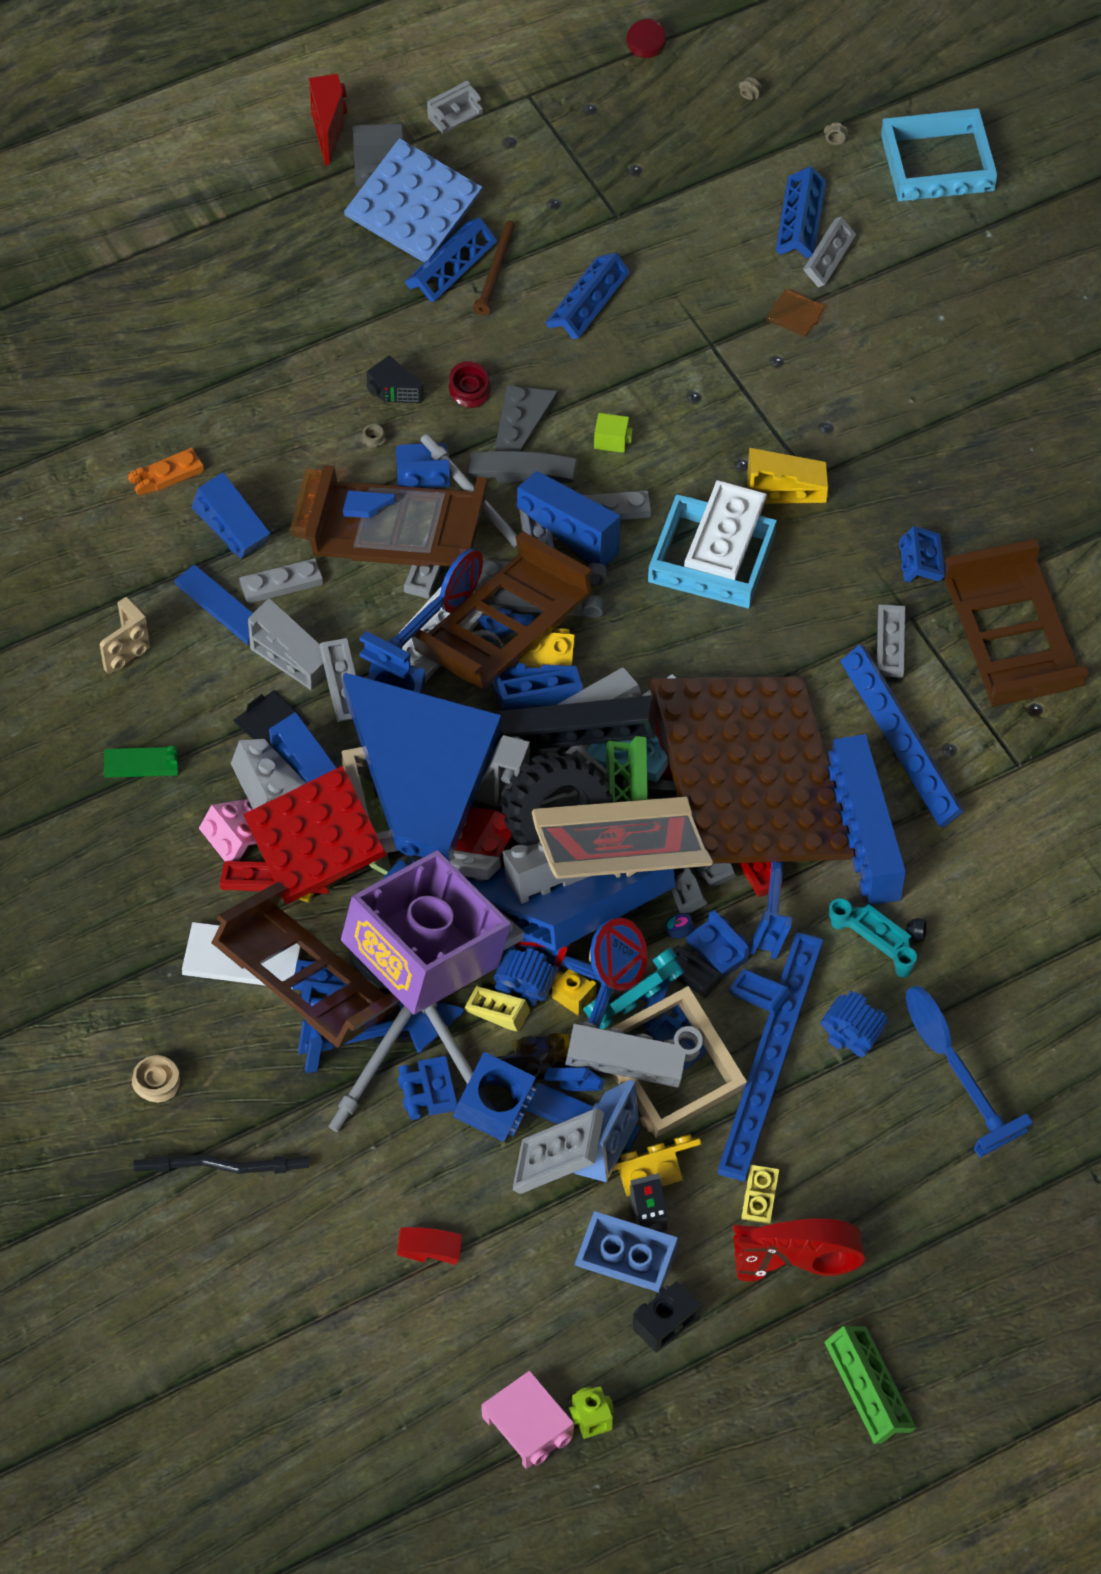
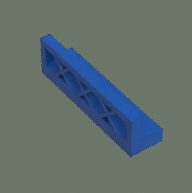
M812 166L788 176L776 245V252L779 255L796 248L805 258H808L815 251L826 180ZM801 181L800 184L795 188L796 182ZM799 197V200H798V201L794 204V206L792 207V204H793V203L795 202V200ZM796 215V218L794 219V221L789 225V222H790V221L794 218V216ZM793 234L792 240L786 243L789 237Z
M480 217L468 221L404 282L409 289L420 287L429 301L433 302L489 250L497 240ZM479 231L487 240L483 246L476 245V234ZM462 247L469 248V260L467 261L460 260V249ZM446 262L454 263V274L452 276L444 275V264ZM431 277L438 278V289L435 292L426 283Z
M613 253L596 257L545 322L549 328L563 326L572 339L579 338L630 273L619 255Z

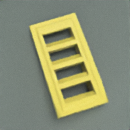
M480 986L475 987L464 1007L468 1013L515 1032H520L530 1012L525 999ZM485 997L486 1000L483 1006L479 1007L482 998ZM493 1002H496V1004L494 1005L493 1009L490 1010V1008H491ZM504 1006H506L504 1013H501Z

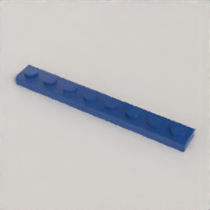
M859 644L840 662L937 824L944 828L963 813L964 810L867 649Z

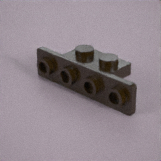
M552 1033L548 1036L535 1038L526 1036L519 1040H512L514 1055L496 1057L535 1076V1080L544 1079L547 1068H570V1065H565L570 1037L568 1033Z

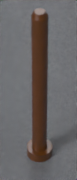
M508 220L505 223L481 297L474 303L473 310L479 315L485 316L491 311L490 299L515 227L512 220Z

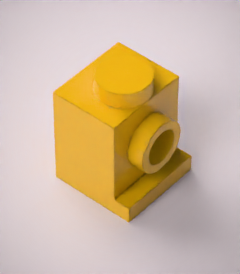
M570 969L565 973L559 971L552 984V998L579 1016L583 1012V1008L595 999L596 982L593 980L589 981Z

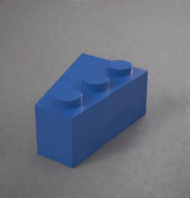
M224 472L198 488L191 508L228 545L233 553H236L242 559L267 543L270 532Z
M517 663L516 667H508L492 681L501 711L553 706L582 691V682L576 666L542 664V668H528L523 663Z
M296 712L269 728L270 746L306 783L336 769Z

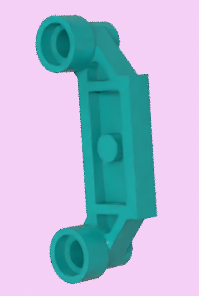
M842 898L835 899L830 903L829 917L831 918L830 923L833 928L843 929L850 927L893 959L895 972L899 977L906 978L911 975L912 969L916 966L917 954L909 946L911 942L910 934L869 904L866 907H852L849 901Z
M671 947L652 959L658 968L657 971L607 1005L599 1029H604L615 1020L612 1016L622 1011L625 1015L638 1006L635 1000L644 994L649 998L661 989L659 984L666 978L671 982L684 973L675 958L677 956ZM596 999L583 1008L588 1018L591 1016Z

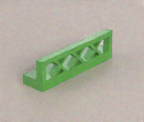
M635 736L630 743L608 741L606 743L607 783L610 787L608 792L613 796V802L615 803L618 799H621L623 802L647 800L646 737ZM614 750L627 751V762L624 765H621L616 760ZM619 773L628 781V787L623 791L615 784V776Z
M843 1326L824 1342L874 1444L884 1443L895 1433H911L916 1429L867 1327ZM856 1336L860 1337L863 1345L858 1341ZM895 1414L899 1416L902 1423L898 1422Z

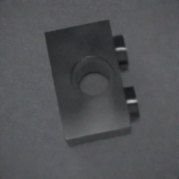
M676 1281L670 1287L666 1285L661 1288L660 1292H657L655 1299L648 1305L644 1303L635 1310L632 1329L657 1353L700 1318L701 1304ZM661 1312H667L671 1314V1316L668 1318L660 1317L658 1314Z

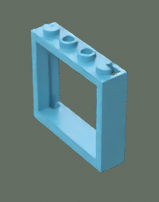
M979 109L883 119L881 137L898 201L995 191L997 172ZM974 133L984 170L916 178L905 177L896 141Z
M676 494L649 565L648 582L749 609L775 538L777 520L766 518L765 516L759 517L752 537L764 540L747 584L664 562L680 518L700 523L708 502Z

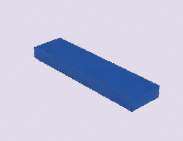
M195 564L175 579L177 587L245 644L250 645L248 618L253 614L250 610Z
M537 1082L535 1085L537 1089L526 1109L533 1114L560 1124L593 1110V1106ZM635 1126L622 1151L623 1153L630 1152L640 1133L639 1126Z

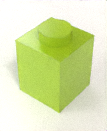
M598 413L594 432V449L625 453L626 443H631L633 428L629 427V417Z

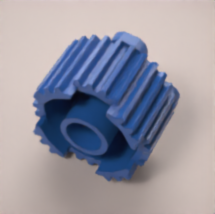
M511 946L505 950L494 976L495 981H497L495 988L501 993L510 994L512 992L514 995H519L526 1000L528 1005L536 1006L538 1000H546L559 967L555 964L552 967L551 964H547V957L545 954L539 953V951L527 948L526 952H521L520 950L516 951L515 946Z
M850 991L847 996L843 994V996L840 995L836 998L820 1023L825 1028V1031L828 1032V1042L837 1049H842L845 1046L847 1049H851L857 1056L864 1057L884 1031L888 1020L884 1016L885 1013L880 1009L875 1012V1009L865 1003L867 999L862 994L859 995L857 992Z

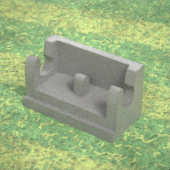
M465 81L427 101L428 119L444 134L483 114L482 107L477 103L481 98L471 87L470 83Z

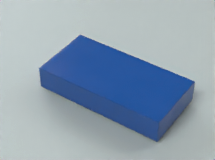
M747 969L742 970L728 989L732 996L774 1014L791 993L787 986Z

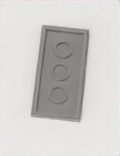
M595 1108L522 1139L513 1190L522 1194L595 1164L604 1112Z

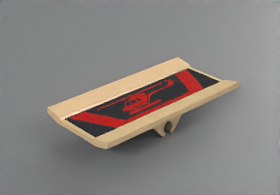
M687 797L533 809L532 811L537 834L550 869L556 879L614 874L619 878L621 877L620 873H626L627 877L636 872L711 866L713 863L710 855L704 848L692 818Z

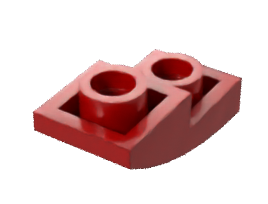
M401 1227L396 1255L423 1263L429 1257L456 1265L460 1259L462 1235L432 1228Z

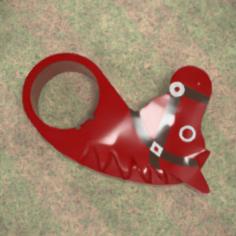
M817 1218L785 1221L762 1227L733 1225V1231L736 1233L733 1236L737 1277L741 1281L754 1282L761 1280L766 1276V1272L786 1264L794 1265L817 1275L834 1276L854 1271L865 1262L861 1231L857 1226L845 1221Z

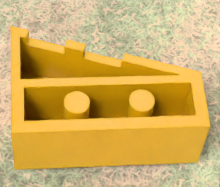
M749 448L747 488L766 493L765 504L826 503L828 492L826 462Z

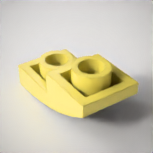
M750 1165L742 1212L743 1220L771 1223L779 1169Z

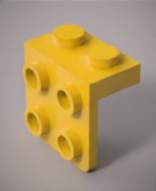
M555 628L554 633L547 635L523 656L518 663H523L528 668H542V664L572 666L575 635L570 634L569 629Z

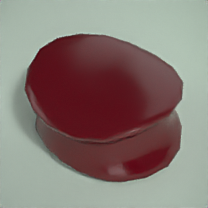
M642 19L635 22L627 32L628 49L635 56L641 58L657 56L665 46L666 34L665 29L659 22L653 19Z
M463 361L452 368L448 386L452 399L459 405L467 408L479 407L485 403L490 394L488 374L483 366L472 361Z

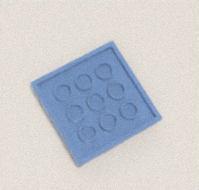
M399 138L345 209V216L420 261L425 262L444 244L482 193V187Z

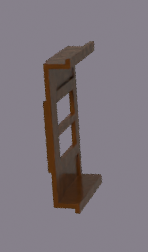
M523 531L515 537L519 554L432 630L428 633L419 630L412 637L416 652L482 689L509 666L512 667L566 620V616L592 594L589 579L592 569ZM502 587L544 612L526 627L484 602ZM477 609L519 634L500 649L458 624Z
M1037 539L945 557L947 565L944 580L955 610L960 618L992 707L1082 687L1085 684L1086 677H1089L1086 665L1079 667L1077 665L1038 565L1039 544ZM1032 600L1039 618L1038 621L984 632L979 631L973 612ZM1043 629L1051 650L991 662L984 641Z
M279 881L219 914L217 920L221 923L211 943L239 967L248 970L307 1019L306 1022L337 1048L397 1010L401 1001L392 992L385 995L278 907L282 895L287 889ZM296 943L317 960L284 981H281L262 965V963ZM324 968H327L347 984L313 1006L291 989Z

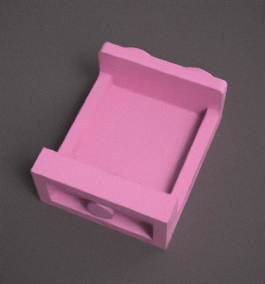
M530 1371L482 1404V1418L488 1425L494 1423L522 1457V1465L526 1469L533 1464L535 1466L540 1465L547 1459L551 1451L557 1447L559 1449L565 1447L573 1438L574 1423Z

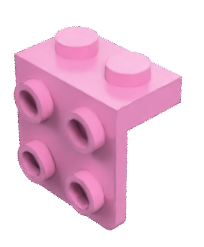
M248 799L211 805L199 827L200 831L224 861H240L247 846L257 844L243 815L253 810Z

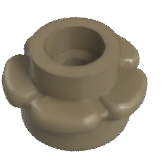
M747 77L743 82L739 83L740 93L744 98L751 100L752 98L758 99L760 97L759 94L762 86L756 79Z
M838 122L827 125L824 129L827 142L832 145L842 144L845 141L846 135H848L847 127Z
M370 424L363 429L360 440L367 447L376 448L385 443V432L381 426Z

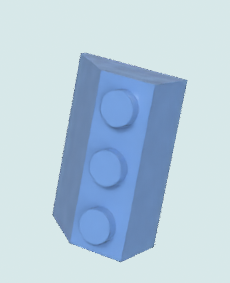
M632 1080L606 1091L600 1102L595 1103L593 1109L598 1108L604 1112L595 1164L578 1170L574 1174L603 1182L608 1181L639 1120L636 1084Z
M594 1211L575 1266L660 1292L669 1276L678 1251V1237Z

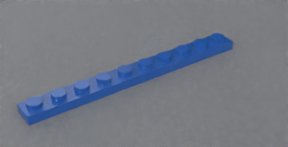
M798 932L795 934L779 982L787 986L791 993L775 1014L769 1013L718 1167V1175L743 1182L746 1181L823 945V939Z

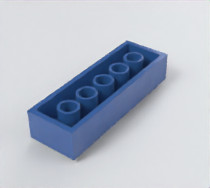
M866 734L834 739L833 749L829 751L830 765L827 766L830 781H833L835 785L833 791L837 803H840L842 811H840L843 826L847 827L848 834L846 836L849 847L853 848L854 857L852 858L855 873H859L861 880H859L860 893L862 896H866L870 906L901 901L906 871Z

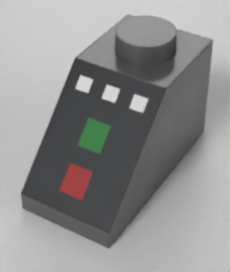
M659 1173L631 1180L629 1209L634 1224L663 1232L667 1230L668 1215Z

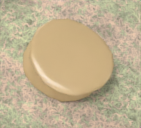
M153 1055L146 1057L138 1062L134 1068L132 1086L139 1096L148 1101L157 1103L168 1101L175 1097L180 1087L179 1070L175 1063L165 1056Z

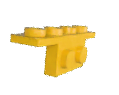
M691 1134L675 1138V1144L665 1146L664 1142L648 1146V1152L639 1155L637 1151L621 1154V1160L617 1161L613 1171L619 1170L626 1196H630V1181L633 1179L659 1173L662 1186L682 1181L683 1178L675 1152L701 1145L700 1138H692Z

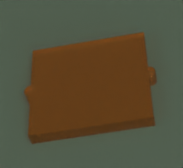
M786 289L779 300L774 302V307L766 320L806 337L813 325L818 324V318L824 311L825 306Z

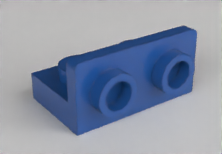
M913 526L899 541L904 581L910 583L917 575L940 581L945 576L940 533Z
M715 910L709 913L707 922L686 937V941L703 960L723 974L722 979L748 961L749 944L742 935H737L731 928L729 921L724 916H719Z

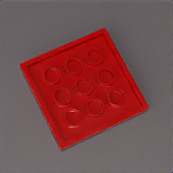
M343 766L243 814L275 883L279 881L287 888L282 895L286 905L387 856Z

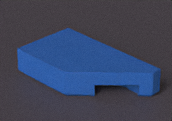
M348 491L343 514L345 517L371 518L378 514V510L388 504H395L396 496L395 494Z
M506 608L497 609L524 626H528L534 621L532 614L522 615L513 613L512 610ZM487 615L478 618V624L491 642L515 632Z

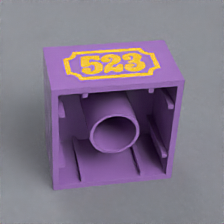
M436 850L353 895L341 941L415 1015L498 968L511 923Z

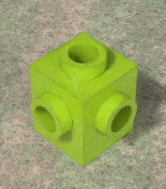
M601 1386L596 1388L586 1387L572 1395V1407L568 1408L569 1415L574 1425H579L583 1439L612 1430L613 1417L611 1413H614V1408L610 1396H604Z

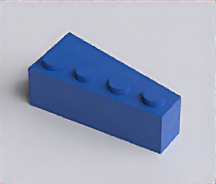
M538 471L534 472L517 487V507L590 564L599 563L606 566L619 554L621 515Z

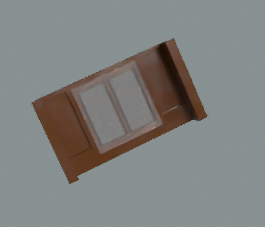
M324 465L305 532V540L311 541L313 555L352 558V561L429 567V565L451 566L461 553L474 547L485 502L488 478L477 477L474 492L337 482L335 466ZM348 491L395 494L396 496L395 504H388L378 510V514L371 518L345 517L343 514Z

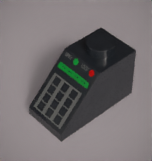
M390 355L366 371L368 391L373 396H378L383 402L421 403L424 401V384Z

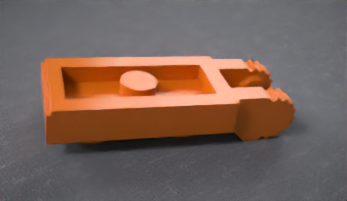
M189 448L145 468L139 467L131 471L127 478L132 484L138 483L135 486V491L140 496L155 490H162L198 475L204 471V467L193 448Z

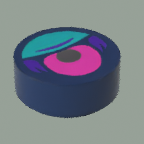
M680 913L670 917L665 923V928L669 937L680 939L688 936L693 931L694 923L689 914Z

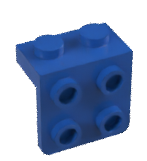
M437 443L439 446H443L445 450L448 452L447 445L445 443ZM424 444L398 445L396 447L398 486L415 488L450 487L449 460H434L431 457V452Z

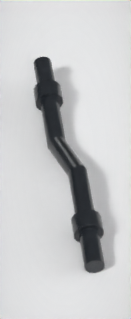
M168 1154L156 1155L157 1158L133 1160L134 1172L148 1170L169 1172L171 1168L206 1166L236 1174L274 1171V1174L286 1173V1170L309 1168L308 1157L285 1158V1156H275L273 1160L236 1162L205 1154L168 1157Z

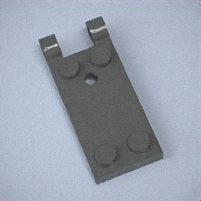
M483 560L482 574L475 592L509 562ZM599 563L589 564L587 567L592 569V574L589 576L590 584L592 586L604 585L606 583L607 568ZM502 587L484 602L496 610L506 608L517 612H544ZM590 595L568 615L598 618L603 614L604 601L599 596Z

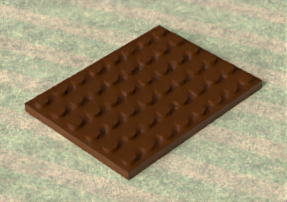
M804 677L651 679L649 687L658 713L657 718L678 797H687L692 818L704 848L713 861L712 864L851 860L854 851L853 848L849 847L846 836L848 834L847 827L843 826L840 811H842L840 803H837L833 791L835 788L834 782L830 781L827 770L829 764Z

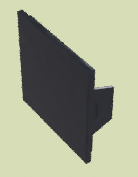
M275 690L266 696L263 694L259 695L247 704L245 712L233 720L251 739H265L269 745V728L294 712L297 713L305 726L309 725V722Z

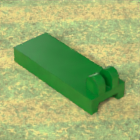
M178 747L104 749L105 778L178 776Z

